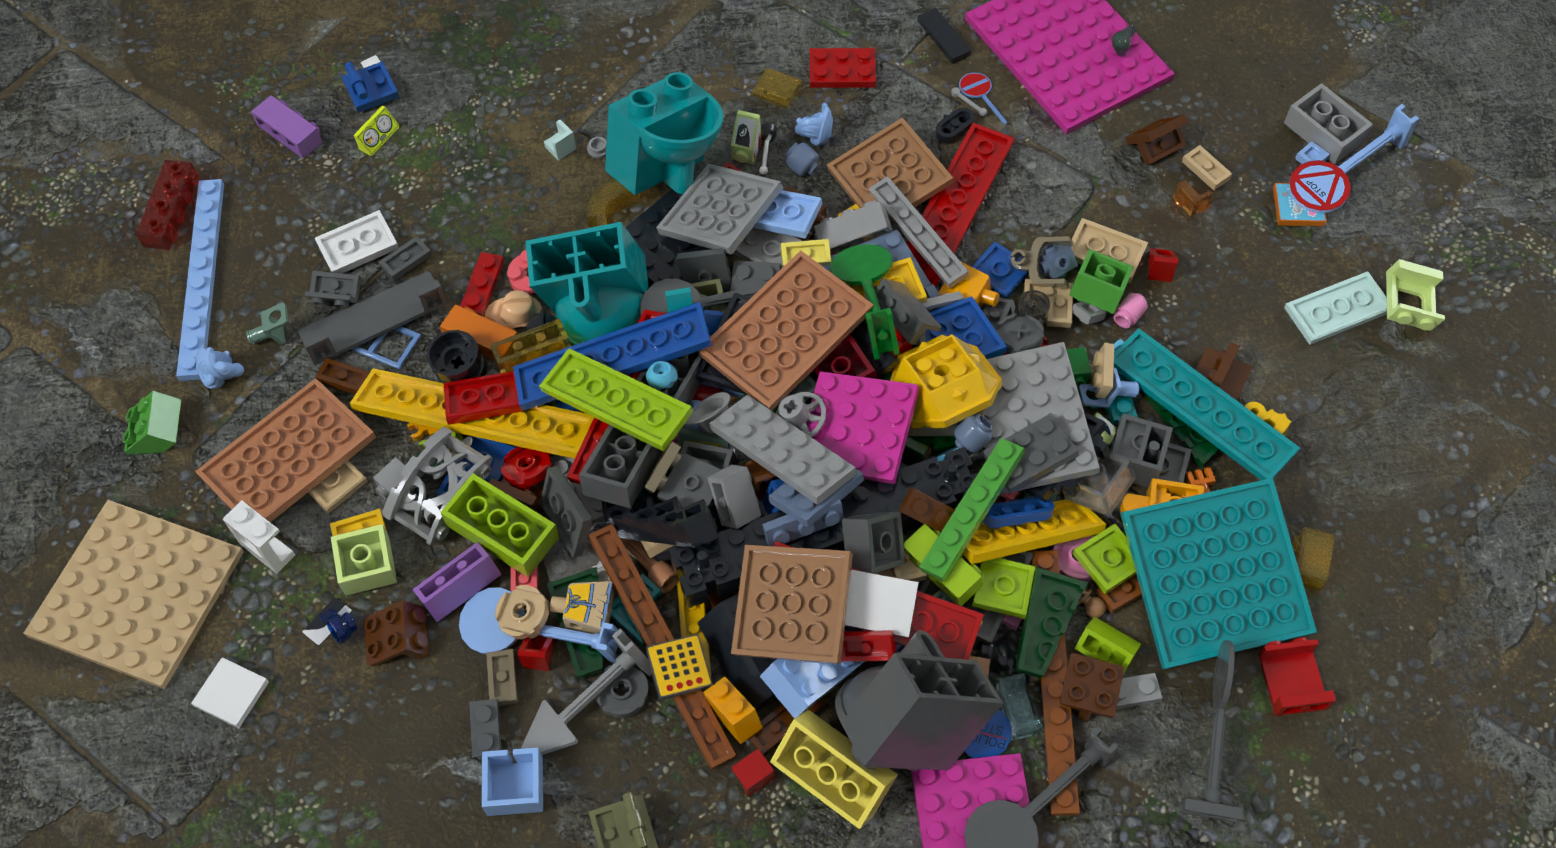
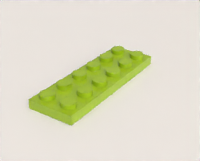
M568 348L539 385L542 392L662 451L666 450L693 413L690 405Z

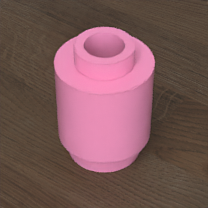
M1129 293L1115 310L1114 321L1123 328L1134 326L1148 308L1145 297L1138 293Z

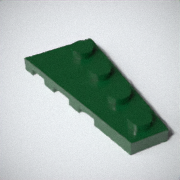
M1140 389L1141 394L1168 427L1173 428L1172 433L1183 447L1192 449L1190 456L1202 469L1220 449Z
M597 567L547 583L551 598L552 596L567 597L568 586L571 583L598 582ZM556 613L561 628L568 629L563 621V613ZM566 641L578 680L604 672L603 655L597 649L592 648L590 645Z
M1041 568L1035 569L1015 671L1037 678H1042L1045 675L1061 636L1064 634L1070 617L1075 611L1080 596L1088 582Z

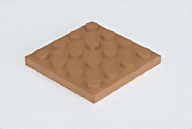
M903 117L827 164L829 172L859 208H862L869 201H875L869 193V188L887 176L914 208L954 183L951 174Z
M745 545L731 654L735 656L841 665L853 553L840 550Z

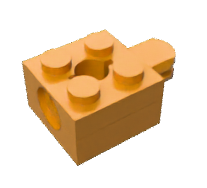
M1152 478L1146 496L1126 494L1120 506V513L1203 494L1204 486Z

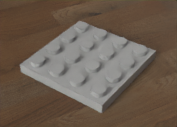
M708 164L656 228L661 235L710 249L723 248L725 253L732 255L782 191L783 186L781 181Z

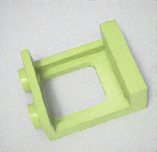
M1399 259L1386 271L1387 319L1422 330L1432 331L1445 320V315L1436 313L1435 286L1443 280V271ZM1398 291L1419 296L1422 309L1402 303L1398 305Z

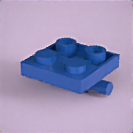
M383 61L357 71L352 62L345 64L344 67L348 74L341 76L358 113L399 98L398 91Z

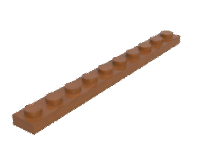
M613 524L589 534L588 539L613 583L645 647L674 640ZM702 690L673 697L710 770L736 757Z
M1058 550L1031 551L1034 554L1031 565L1035 566V569L1041 568L1060 574ZM1065 632L1061 636L1045 675L1040 678L1048 786L1075 763L1071 707L1060 704L1067 671ZM1077 778L1050 801L1051 816H1078L1080 814Z

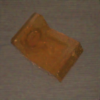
M1183 180L1177 184L1173 198L1178 206L1182 207L1189 216H1192L1198 212L1202 213L1209 208L1213 193L1209 190L1199 195L1186 180Z

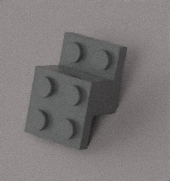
M1123 413L1109 461L1132 467L1130 483L1147 488L1152 478L1183 483L1192 449L1169 443L1172 427Z

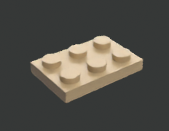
M1082 218L1073 235V246L1071 248L1077 263L1081 265L1088 250L1092 249L1133 266L1134 268L1128 280L1131 283L1148 242Z

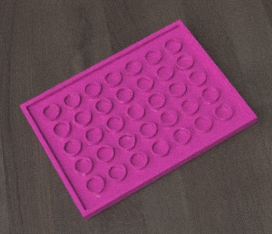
M992 0L965 13V20L1065 134L1084 126L1174 78L1175 73L1106 0Z

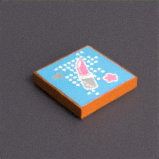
M1289 183L1274 184L1273 193L1278 225L1325 226L1327 222L1326 214L1308 211L1299 206L1290 195Z

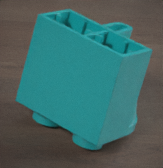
M680 71L670 73L664 79L643 89L634 90L628 96L609 104L605 171L634 195L662 181L677 193L684 194L693 183L695 164L704 160V154L710 149L721 131L723 111L720 104L713 96L693 82L689 75Z
M622 222L526 241L529 286L555 313L561 332L573 345L639 322L641 317V300L644 293L649 289L645 254Z

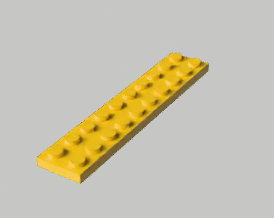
M374 368L350 402L352 410L437 429L445 426L452 432L574 459L594 419L593 416L586 413L542 404L523 412L448 425L445 413L443 383Z

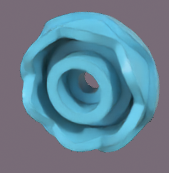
M665 361L653 363L646 372L647 383L656 390L672 387L678 378L676 368Z

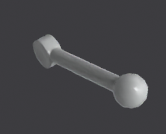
M955 87L952 89V96L961 98L976 109L980 116L984 117L987 115L986 108H980L960 93L959 88Z

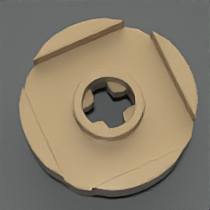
M519 585L515 587L516 590L502 595L496 606L495 617L500 629L514 639L535 638L539 635L540 630L547 621L550 604L536 588L529 585ZM524 606H527V613L520 618L517 614L518 610H523Z

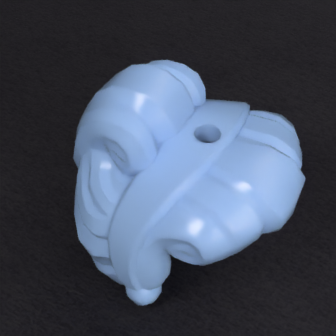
M827 103L821 104L822 113L818 112L810 117L797 118L795 132L802 137L810 138L811 143L816 146L826 144L832 137L833 117Z
M212 347L207 349L201 348L197 351L196 369L201 381L207 388L218 389L224 385L225 380L239 377L244 373V367L241 364H232V358L228 351L223 353L213 351Z

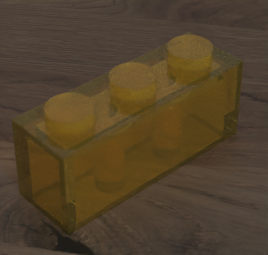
M557 319L492 343L490 346L500 373L514 371L513 366L568 348L570 343L561 320Z

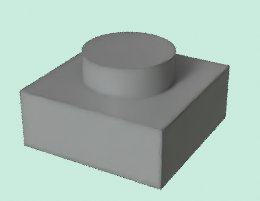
M1086 302L1075 303L1072 308V313L1087 325L1104 320L1107 313L1105 310Z

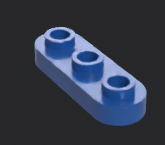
M1035 497L994 503L982 523L989 528L997 529L1004 526L1045 521L1053 516L1054 503L1049 499L1045 503Z

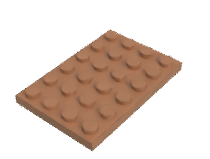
M800 250L710 337L712 346L697 352L750 397L772 411L866 318L865 314L870 313L874 305Z
M315 378L195 472L231 510L242 500L266 520L272 522L372 442L376 436L367 425Z

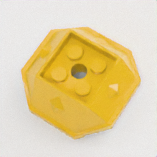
M953 334L949 336L940 335L927 342L922 341L919 346L898 355L897 360L899 363L894 367L890 380L917 384L920 390L910 425L912 428H922L923 426L947 428L968 416L992 406L1002 386L1001 377L978 347L965 343Z

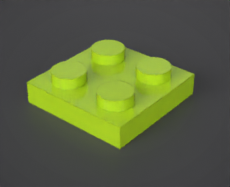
M1113 524L1075 548L1072 553L1104 594L1136 575L1127 537L1116 524Z
M1002 558L981 562L980 571L982 572L983 586L974 594L972 606L1025 619L1035 566Z

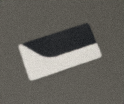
M333 598L302 632L317 645H320L352 610L339 599Z

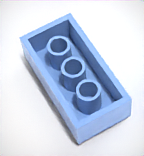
M845 626L844 631H861L850 626ZM777 659L760 677L795 719L867 661H841L840 665Z

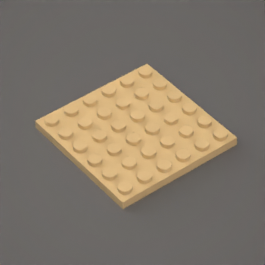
M107 500L23 634L28 638L165 689L244 551L241 547Z

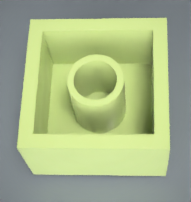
M383 524L331 537L338 584L346 596L397 583L390 538Z

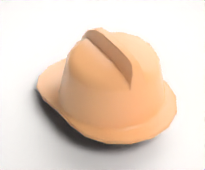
M514 290L506 294L504 298L491 303L485 311V316L492 318L496 323L503 326L508 325L512 328L525 327L533 315L540 313L542 307L527 292Z

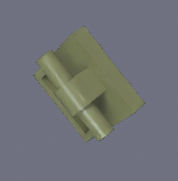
M633 792L622 795L623 801L589 811L598 848H658L642 794L634 797Z

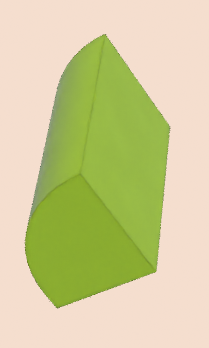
M1093 617L1074 649L1090 658L1121 665L1124 667L1125 673L1141 643L1100 619Z

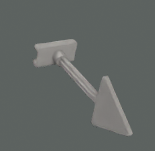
M621 629L615 632L612 637L623 651L615 659L616 662L560 714H557L546 700H543L521 749L538 747L541 755L577 744L578 739L567 727V723L624 670L627 671L634 664L650 676L652 672L646 655Z

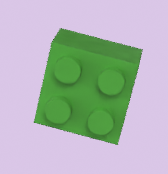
M1089 249L1069 296L1114 314L1134 267Z

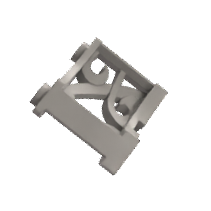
M445 426L423 443L425 449L417 458L412 456L400 473L404 477L398 488L392 487L382 516L388 520L395 519L426 539V543L429 545L443 540L448 535L450 528L446 526L440 512L473 473L485 480L491 472L490 464L492 457L488 454L484 456L452 436V431ZM449 449L456 452L457 455L453 456ZM465 458L475 465L469 471H465V467L470 466L469 463H456ZM436 460H438L437 463L439 464V466H437V467H431V465H432ZM447 469L449 476L448 492L425 500L426 487L421 480L424 473L438 474ZM415 487H419V497L417 494L412 495ZM404 511H415V516L412 517ZM422 511H424V517L428 523H430L431 516L436 517L431 528L421 523Z

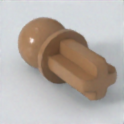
M1085 589L1080 596L1077 606L1083 603L1087 615L1092 618L1103 616L1106 611L1105 602L1101 598L1091 597L1089 594L1092 590L1088 591Z

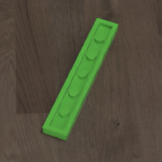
M1000 438L919 566L922 572L942 582L946 581L1024 456V447Z

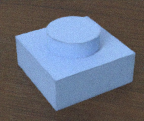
M1311 141L1297 153L1295 159L1301 164L1308 161H1326L1330 154Z

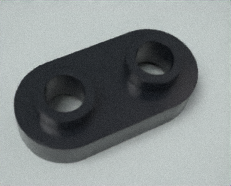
M958 108L938 122L935 132L937 139L944 143H950L967 132L972 123H974L975 115L973 111L968 108Z

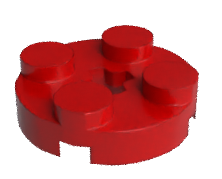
M516 447L504 457L503 467L501 466V472L505 481L518 487L521 491L524 489L529 490L532 485L546 478L548 468L553 467L552 459L549 453Z

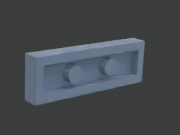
M840 499L829 507L830 510L809 528L799 523L798 519L790 514L762 524L767 545L774 546L776 541L786 544L842 522L844 514Z

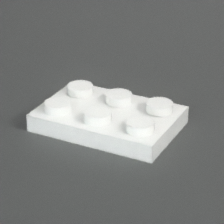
M380 210L315 237L316 243L332 273L342 274L399 248Z

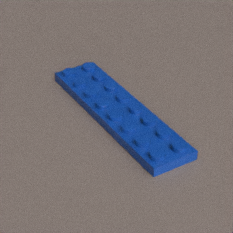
M698 302L568 348L622 374L629 375L649 368L655 362H667L712 346L703 307ZM568 348L513 366L519 406L523 411L556 400V398L542 392L539 385Z

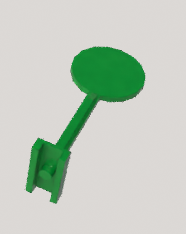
M856 245L843 250L834 257L830 264V272L847 285H862L866 299L874 305L870 313L865 314L874 359H880L879 354L893 351L894 355L899 354L891 308L880 310L872 282L888 274L892 268V255L887 249L879 245Z

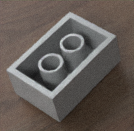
M1322 83L1292 104L1284 121L1285 125L1307 143L1313 141L1330 154L1328 160L1334 165L1363 144L1373 126L1369 120Z

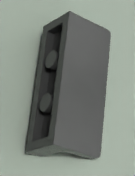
M885 278L882 279L875 290L880 310L891 308L894 326L908 343L916 345L926 329L940 331L941 325L903 283Z

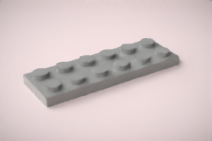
M746 395L709 423L714 433L817 505L856 475V468L749 395Z

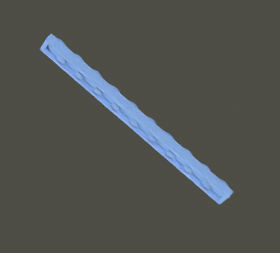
M222 179L198 181L176 375L179 381L201 380L196 369V354L201 348L207 349L224 192Z

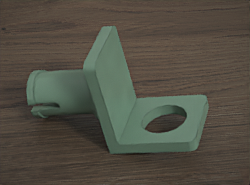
M280 303L262 311V325L246 332L247 339L252 345L267 338H272L281 345L285 344L284 325L288 324L287 305ZM280 311L281 317L279 320L272 317L274 313Z

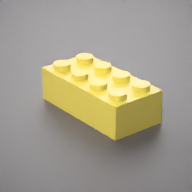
M807 709L792 721L770 763L858 829H861L874 816L898 774L889 768L869 769L861 765L851 752L852 743L850 739Z

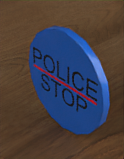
M997 710L964 750L966 754L972 758L999 756L1006 750L1011 740L1012 729L1009 719L1002 711Z

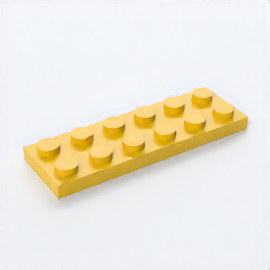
M1077 497L1053 502V516L1045 521L1010 525L997 529L989 528L984 523H981L962 554L971 564L981 563L995 558H1002L1016 553L1090 537L1104 531L1106 523Z

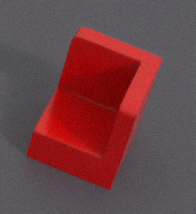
M759 749L732 766V771L743 785L744 793L747 797L775 779L773 768Z

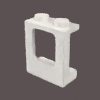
M242 500L223 518V521L240 545L276 574L295 556L290 548L275 537L280 532L279 529Z

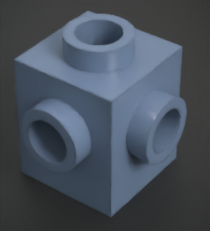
M1046 245L1041 252L1039 272L1044 277L1060 279L1067 275L1066 272L1078 266L1071 246Z

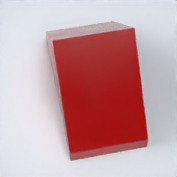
M1149 248L1148 280L1172 282L1179 260L1173 250Z
M543 636L525 638L518 650V656L523 668L550 671L556 639Z

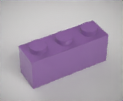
M272 95L251 111L257 126L303 159L323 142L319 134L320 129L314 122L311 121L309 123L300 112L291 110L283 100H277Z
M476 542L412 590L436 622H438L502 574L488 553Z

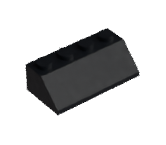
M738 593L720 602L697 625L706 638L727 679L757 711L778 700L760 677L777 659L735 656L731 654Z

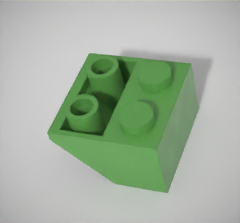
M152 391L145 398H142L138 404L131 407L126 416L128 429L123 437V443H125L124 453H161L173 446L177 438L181 399Z

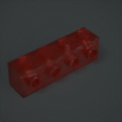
M164 161L136 231V236L143 247L171 250L173 242L177 239L179 226L184 221L186 208L191 203L194 187L198 185L199 175L191 162Z

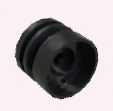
M449 330L439 334L431 342L427 350L428 363L440 383L476 378L487 374L488 365L475 339L467 332Z

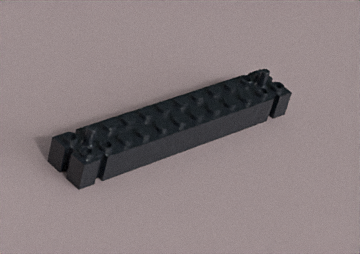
M965 447L945 453L943 461L938 462L936 457L899 469L895 484L871 480L860 483L840 500L844 518L862 514L899 511L898 509L910 487L955 509L978 474L971 475L973 463ZM778 511L755 519L738 529L729 528L718 532L719 538L708 545H701L696 548L678 546L669 549L671 564L677 580H680L681 590L688 609L708 602V595L717 592L720 598L739 591L745 545L768 546L762 524L787 514L783 511ZM901 512L902 532L924 525V523ZM842 522L790 541L785 545L794 548L845 551Z

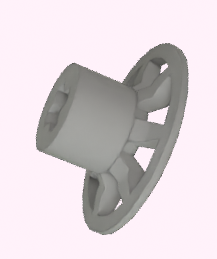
M800 392L784 398L776 414L782 416L784 420L796 428L800 427L805 434L812 438L824 425L826 407L818 395L810 392ZM804 398H812L816 401L806 405ZM820 405L821 417L810 414L811 411H814ZM807 421L819 422L812 432L809 431L806 424Z

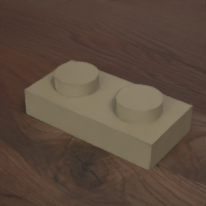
M514 650L487 652L489 700L498 699L499 706L518 703Z

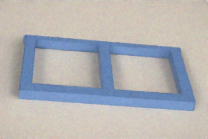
M402 326L393 329L413 337L397 362L374 353L387 333L378 336L369 350L358 346L351 350L400 370L422 336Z

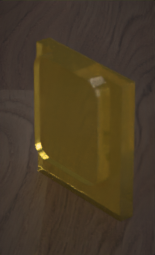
M766 68L752 90L751 95L788 108L802 85V80Z

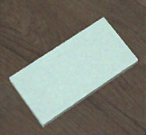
M1367 271L1288 302L1284 308L1309 345L1387 315V297Z

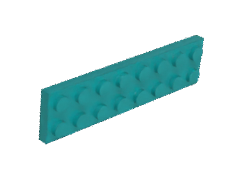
M1138 328L1114 352V368L1117 369L1118 373L1130 382H1138L1139 389L1258 479H1274L1298 453L1299 446Z

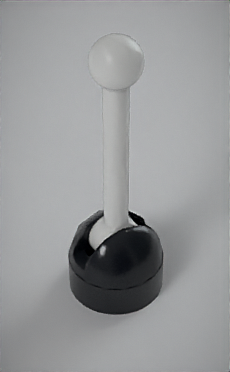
M770 123L761 124V140L764 141L762 166L759 168V172L762 175L768 172L766 164L769 142L774 141L777 135V127Z

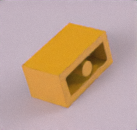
M723 677L703 692L714 715L740 744L763 728L755 708L726 677Z

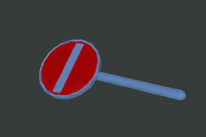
M981 73L964 75L959 81L961 93L970 98L982 97L1001 122L1006 125V119L986 96L992 88L990 79Z

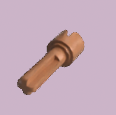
M625 538L621 540L627 552L648 571V579L662 593H668L676 587L678 580L669 562L662 560L657 562L655 556L650 558L638 540Z

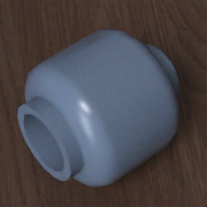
M795 143L785 155L787 158L786 165L798 176H805L807 173L812 175L819 167V164H817L819 154L806 143Z
M982 415L968 416L954 430L955 444L958 448L965 447L966 451L968 450L972 453L979 452L992 439L993 427L991 423Z

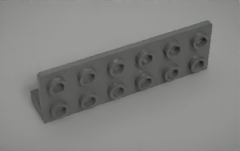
M427 271L298 330V333L314 365L324 362L326 358L335 357L448 305L439 281H435L431 273Z

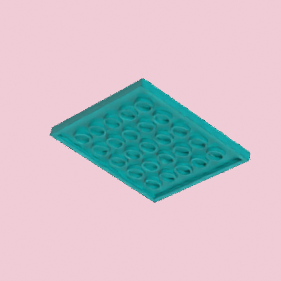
M1273 478L1120 513L1162 669L1216 657L1224 640L1232 641L1234 652L1266 645L1272 641H1283L1317 632Z

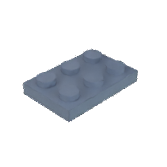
M856 469V475L819 505L787 483H784L769 495L770 504L784 513L792 515L798 519L799 523L809 528L830 510L829 507L838 499L842 500L864 481L863 473Z

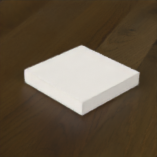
M222 657L191 704L239 729L269 681Z

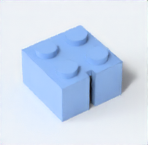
M538 747L513 749V756L517 763H513L508 750L482 752V808L487 816L543 812V757Z

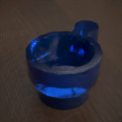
M331 608L320 614V618L327 625L335 641L340 645L349 640L352 633L358 630L354 619L348 612L340 615L336 613L334 608Z

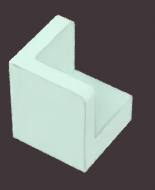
M561 120L556 122L558 133L544 141L545 148L558 161L576 150L573 131Z

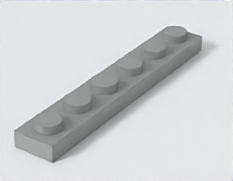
M888 176L869 188L870 195L875 201H880L886 207L887 214L949 289L969 276V271Z

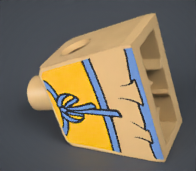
M611 581L571 583L568 586L567 597L552 596L550 612L563 613V621L568 629L590 634L600 633L603 622L610 623L615 594L613 583Z

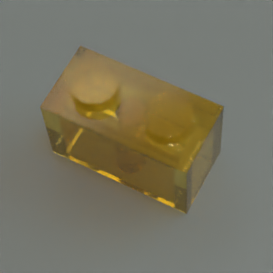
M1303 527L1299 535H1294L1292 547L1304 587L1320 592L1328 580L1335 535Z

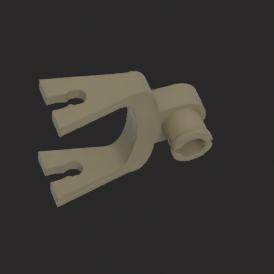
M1069 236L1038 237L1034 240L1031 251L1017 249L1011 253L1012 265L1019 271H1028L1030 280L1035 286L1069 288V283L1065 279H1041L1039 274V260L1043 248L1048 244L1073 246V241ZM1019 257H1024L1021 261L1017 262V259Z

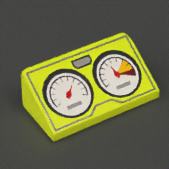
M382 105L354 134L359 150L370 156L374 155L399 128V125L386 107Z

